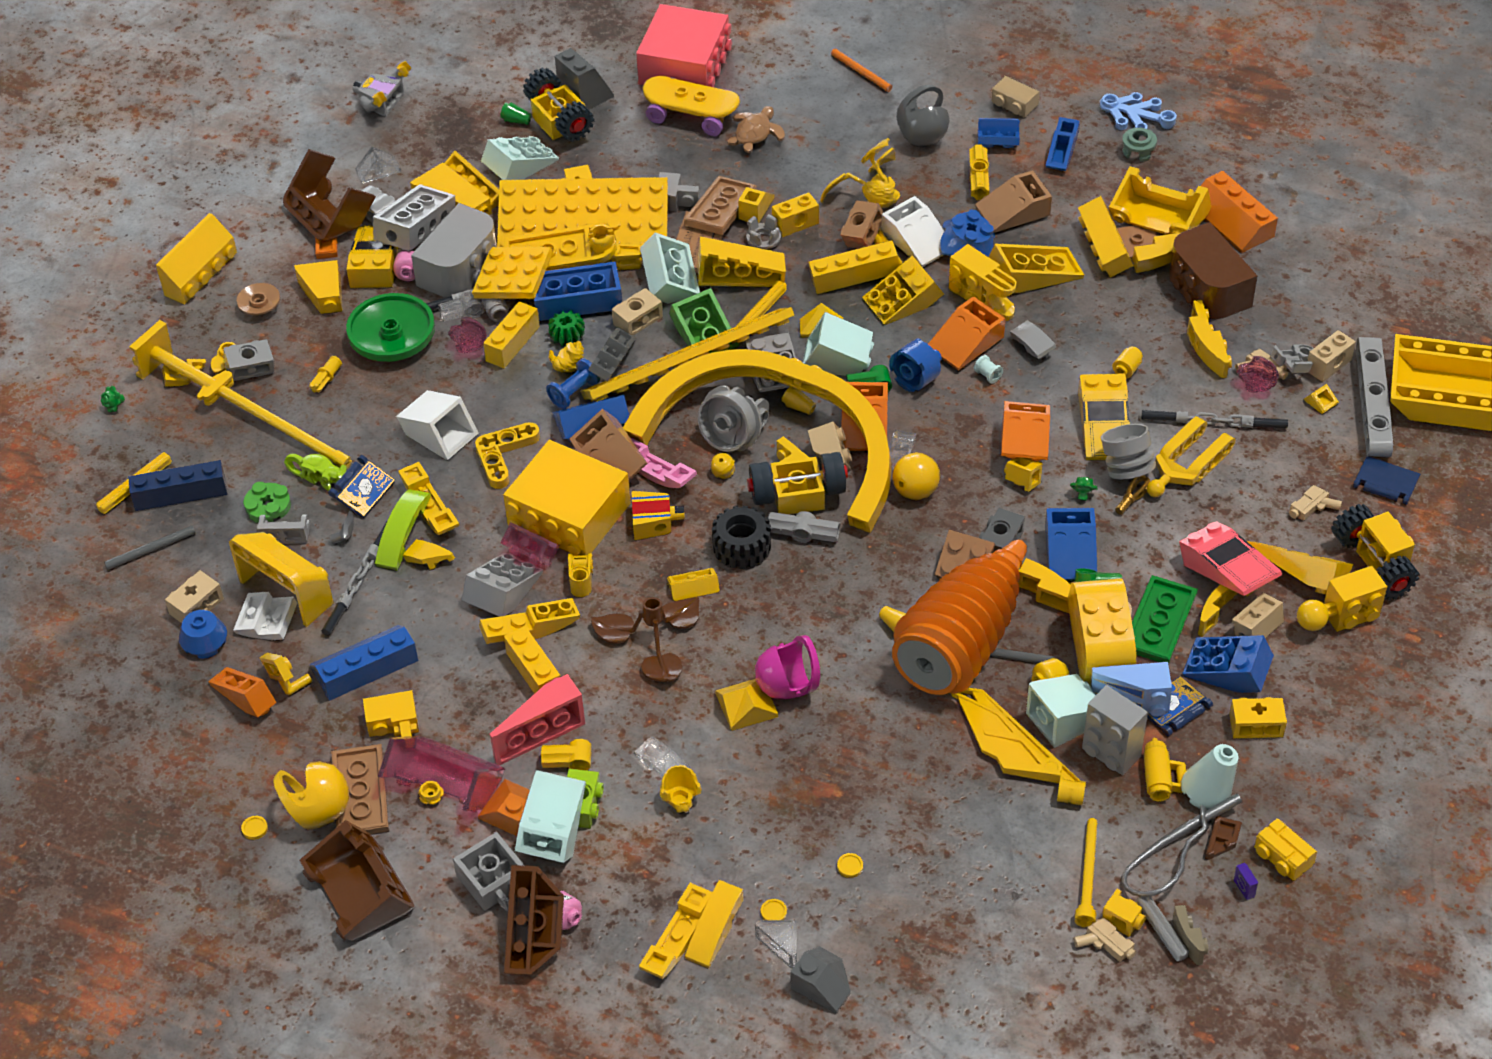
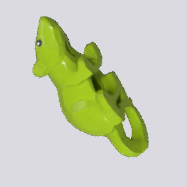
M293 453L287 455L284 461L286 468L291 473L306 479L312 484L320 481L322 487L326 490H330L331 484L336 483L347 471L346 465H341L339 468L321 454H309L301 457ZM293 462H296L300 466L302 471L298 470L294 466Z

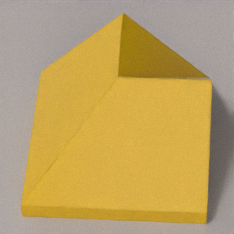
M756 679L715 690L731 731L778 717V712L771 697L760 689Z

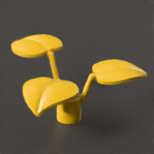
M889 138L884 139L870 149L861 160L864 164L870 159L872 166L868 172L871 173L873 170H876L878 173L871 181L881 180L885 184L888 183L886 175L882 173L879 166L889 161H895V149L892 147L887 150L876 162L874 158L875 154L885 146H888ZM843 173L826 186L821 195L820 202L823 203L826 194L848 178L862 185L866 182L850 173Z

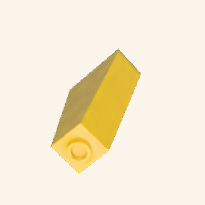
M443 162L410 182L411 190L419 184L455 195V207L458 203H461L488 215L492 214L490 198Z

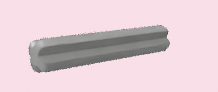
M1139 896L1137 898L1138 906L1142 907L1143 914L1174 959L1178 962L1186 959L1189 953L1188 949L1151 896Z

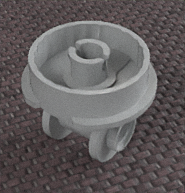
M725 385L711 390L698 410V425L703 437L711 446L725 452L743 451L754 445L760 436L761 429L769 418V403L767 400L760 398L754 402L751 397H745L742 388L734 387L730 390Z

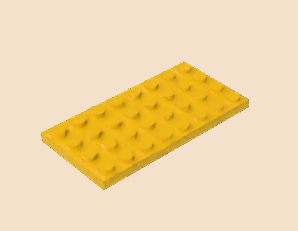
M668 177L500 180L497 247H505L504 238L596 223L608 225L613 229L616 244H639L642 246L654 233L664 236L668 235Z

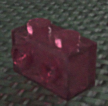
M511 522L500 544L509 547V553L519 558L523 554L529 557L527 562L538 567L541 564L550 567L560 546Z

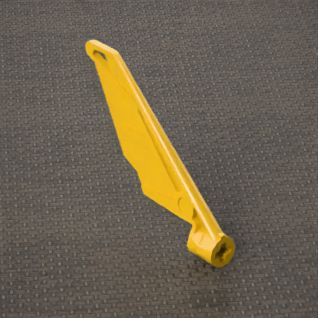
M968 688L961 693H951L952 697L958 699L981 752L996 759L1003 773L1059 783L1057 802H1069L1083 806L1086 782L1081 781L984 690ZM961 693L972 694V696L974 697L975 700H973V699H971V698H969V697H967V696H965V695H963V694H961Z

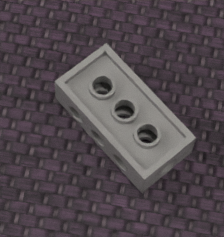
M419 184L373 217V240L382 242L384 245L398 247L401 250L411 251L423 242L455 208V195Z

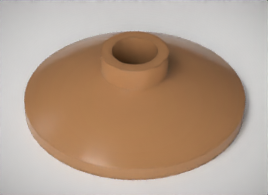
M267 283L249 285L242 289L237 296L238 308L249 315L266 314L275 309L280 302L278 289Z

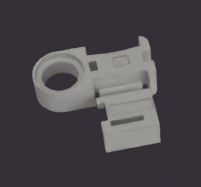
M1305 344L1292 345L1291 350H1279L1275 345L1271 357L1276 359V363L1279 366L1285 364L1292 373H1309L1313 363L1311 361L1307 362L1309 352L1314 348Z

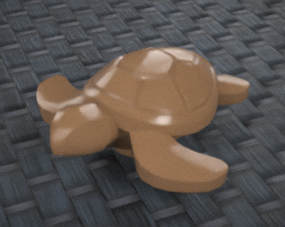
M766 106L761 113L755 114L747 112L735 114L733 120L740 123L736 129V136L728 139V145L744 144V151L749 154L753 151L752 144L764 140L768 137L769 133L774 135L779 141H783L785 133L782 127L769 122L774 115L773 108Z

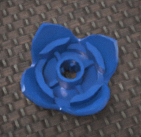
M969 210L968 212L957 214L952 219L943 223V229L946 230L940 241L942 254L952 256L969 244L989 257L994 246V228L988 220L980 216L977 210Z

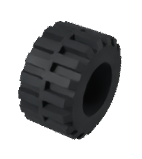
M743 505L742 508H738V506H733L731 510L727 508L723 514L719 513L717 515V519H714L712 523L713 552L718 560H722L724 565L730 564L732 568L739 566L740 569H745V566H750L751 568L755 566V563L760 564L764 561L763 558L768 557L769 551H771V525L768 517H765L762 511L757 512V508L752 507L750 509L748 506ZM738 536H747L746 538H736Z

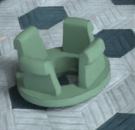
M1146 128L1129 129L1123 135L1122 142L1124 148L1122 152L1127 158L1131 156L1132 151L1138 152L1140 161L1149 160L1151 151L1155 150L1157 137L1151 130ZM1140 135L1146 137V140L1138 141Z

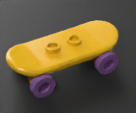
M666 76L652 77L643 86V94L651 103L646 110V116L651 122L662 123L667 116V108L696 116H704L706 118L702 123V129L710 136H718L721 133L724 117L734 112L740 104L739 96L733 91L677 80Z

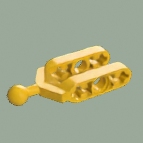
M1195 416L1163 446L1160 453L1155 457L1156 466L1162 477L1148 483V494L1152 497L1162 496L1168 483L1193 486L1196 482H1200L1231 452L1236 439L1227 433H1223L1193 461L1188 469L1182 467L1175 461L1203 435L1207 428V422Z

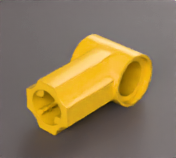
M575 739L569 745H542V768L569 767V769L588 771L591 767L592 745L585 739Z

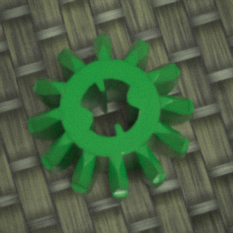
M562 310L561 314H554V317L549 319L548 334L554 344L560 343L563 346L566 343H573L584 338L585 322L579 313L573 314L572 310L564 313Z

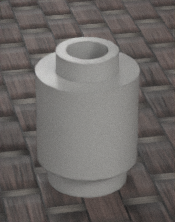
M482 299L488 317L494 322H502L508 315L509 309L505 299Z

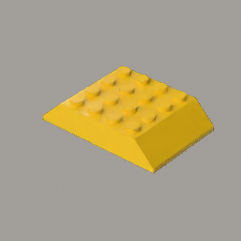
M1395 334L1390 402L1412 421L1492 431V346Z

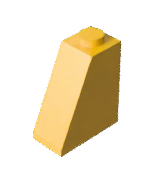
M337 260L294 265L299 286L321 314L343 311L341 276Z

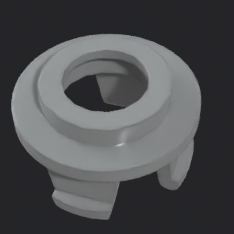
M767 215L765 223L758 224L755 216L748 221L746 240L752 247L770 249L780 242L781 232L777 227V218ZM761 235L769 236V240L762 241Z

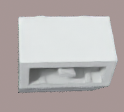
M916 196L882 214L881 230L889 240H893V243L909 257L913 256L922 267L944 255L941 253L940 241L945 231L929 207Z

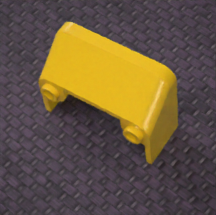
M264 532L237 534L229 541L240 583L244 584L254 574L261 571L294 593L297 597L304 626L308 627L334 604L328 581L329 576L325 569L313 565L284 546L272 534Z

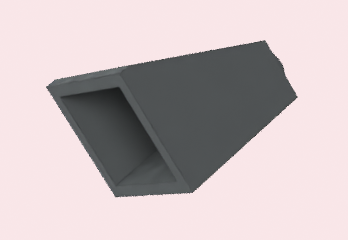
M572 48L554 56L556 76L561 80L562 86L566 84L589 110L614 97V93L597 70Z

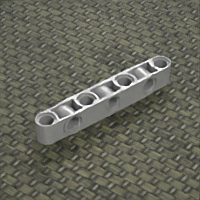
M1358 337L1356 342V358L1366 455L1370 457H1391L1393 453V436L1382 339Z

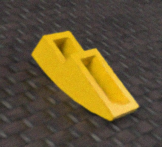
M1180 233L1153 237L1152 244L1134 247L1132 261L1135 272L1149 271L1170 263L1174 239Z
M1026 558L1019 570V587L1036 593L1037 602L1069 613L1067 598L1071 585L1054 571Z
M721 880L718 881L695 928L685 954V959L710 968L732 928V920L743 902V889Z

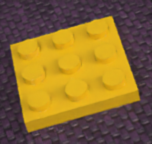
M492 247L488 252L473 288L472 294L474 299H535L553 254L551 248Z

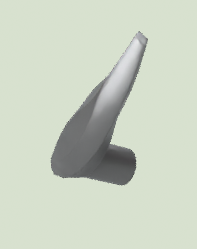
M349 509L341 531L330 535V540L333 544L348 539L351 536L354 526L352 510Z

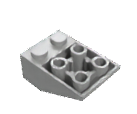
M789 332L745 340V349L771 352L790 359L796 358ZM752 377L759 392L791 387L770 379Z
M502 553L466 575L462 601L499 617L505 616L515 610L542 575L543 569L536 567L531 562L517 559L510 553Z

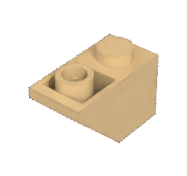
M830 422L808 430L813 451L819 458L821 454L840 452L843 463L847 466V471L851 470L849 462L852 461L848 448L844 447L843 441L846 440V436L842 427L839 428L834 422Z

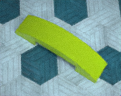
M408 489L401 496L384 528L376 555L375 565L377 567L398 571L404 557L403 554L406 552L404 545L418 514L424 513L431 497L430 493Z

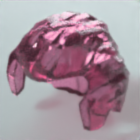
M471 317L461 318L460 322L462 323L460 325L451 326L448 335L451 340L458 344L456 345L458 352L471 353L479 351L484 347L483 342L486 340L487 334L480 322Z
M1253 356L1249 363L1240 364L1237 370L1239 378L1246 383V390L1253 393L1269 391L1276 386L1279 377V371L1276 366L1262 356Z

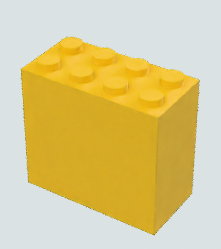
M552 440L547 441L503 494L508 526L514 530L527 533L535 539L543 540L553 547L568 551L573 556L592 553L631 504L627 472Z

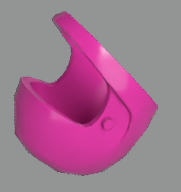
M797 636L788 644L773 645L758 657L755 665L756 682L765 694L773 699L786 700L801 697L818 689L820 683L819 660L809 636ZM803 644L808 651L811 662L810 681L807 678L803 665Z

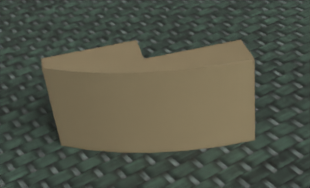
M1175 906L1172 918L1175 932L1188 949V956L1196 965H1202L1204 954H1208L1207 938H1202L1201 928H1193L1192 916H1187L1186 906Z

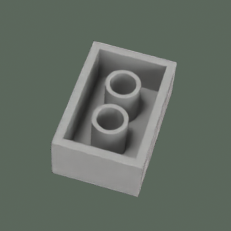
M1106 685L1087 705L1082 749L1088 755L1096 757L1105 763L1109 769L1124 775L1141 757L1148 712Z

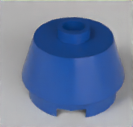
M196 610L189 613L183 619L179 633V643L187 654L189 652L197 655L198 658H209L218 653L217 650L223 643H226L227 629L225 624L212 612Z

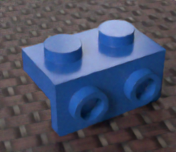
M979 118L978 144H982L983 147L987 148L994 147V145L1014 148L1020 142V120Z

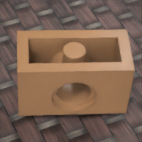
M856 200L840 234L847 247L858 249L873 244L882 224L883 211L879 203Z

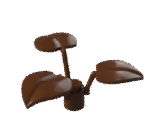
M655 597L647 598L643 601V610H639V616L635 623L626 614L616 613L601 617L591 616L593 630L602 640L609 643L627 641L630 633H634L637 630L642 618L648 626L654 627L657 656H650L644 659L641 669L643 674L651 680L671 682L680 676L682 662L673 653L661 655L658 625L662 620L664 623L669 622L672 627L679 629L695 625L699 619V597L682 599L663 606L660 599Z

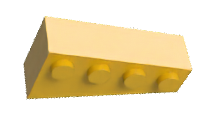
M700 237L697 262L698 286L772 287L777 281L781 280L784 283L786 275L785 255L780 252Z

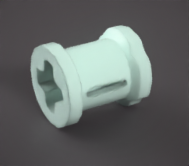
M987 355L981 356L975 362L973 368L976 373H981L987 377V381L991 384L997 382L1003 374V367L992 363Z

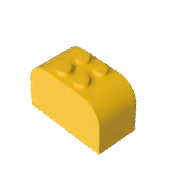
M1122 578L1072 582L1067 602L1080 678L1091 687L1093 667L1136 664V645L1130 609Z

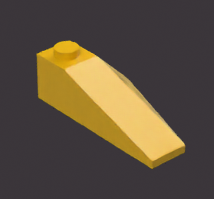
M1247 541L1269 561L1306 585L1316 587L1315 592L1326 594L1329 580L1349 574L1353 566L1351 563L1330 558L1309 556L1308 553L1288 551L1277 546Z

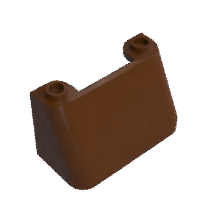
M347 820L299 860L304 868L302 871L304 876L313 883L315 881L322 885L340 916L336 920L337 927L335 930L344 940L349 939L353 941L407 914L415 907L414 902L377 841L368 832Z

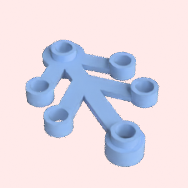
M1138 92L1120 98L1114 94H1106L1100 100V108L1112 114L1116 120L1115 127L1118 130H1125L1128 127V119L1123 117L1120 111L1127 113L1135 128L1147 129V124L1143 123L1140 117L1160 122L1163 128L1170 129L1175 125L1177 117L1176 113L1171 110L1162 111L1160 114L1145 110L1159 111L1162 101L1159 98H1152L1149 101L1142 102L1143 96Z

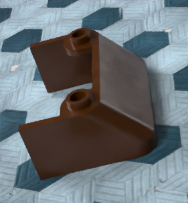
M308 149L284 194L283 204L317 239L329 241L357 229L363 223L376 196L348 187L338 208H336L327 199L332 191V184L326 177L336 158Z

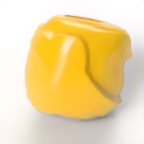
M726 453L716 454L711 461L713 475L716 478H730L735 472L734 459Z

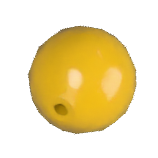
M918 452L904 455L895 464L892 474L893 484L898 493L905 498L912 500L924 499L929 497L938 488L940 470L937 463L930 456Z

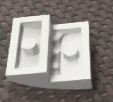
M269 592L248 593L233 631L236 634L252 638L284 640L298 602L294 597L272 598Z

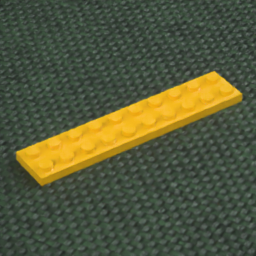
M792 307L779 308L610 378L608 382L603 381L580 392L583 399H591V402L601 401L609 397L607 394L609 392H623L629 389V384L639 385L649 381L648 376L650 375L652 377L656 375L661 376L670 372L668 368L678 367L688 362L689 359L709 354L710 350L712 352L716 350L721 351L730 347V342L740 343L749 339V334L758 335L770 330L768 327L770 325L773 327L790 322L788 318L794 316Z

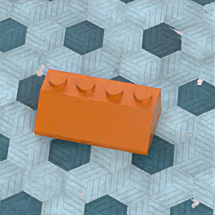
M1221 171L1205 179L1201 186L1209 189L1211 210L1204 221L1206 223L1210 222L1240 253H1244L1275 237L1278 218L1229 175Z

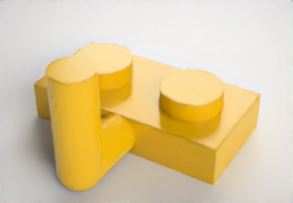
M266 653L259 657L270 678L278 680L286 695H291L312 682L310 675L305 674L290 683L289 679L293 677L290 671L292 666L286 657L272 653Z

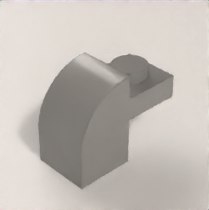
M660 172L659 177H668V210L677 212L678 206L694 207L700 200L699 186L681 185L680 174Z

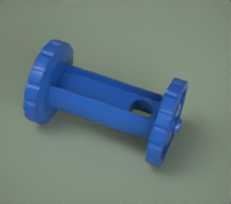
M580 359L576 363L577 372L561 385L551 382L546 386L548 397L557 407L561 409L569 407V396L584 384L588 383L594 386L600 382V377L588 370L592 364L589 360Z

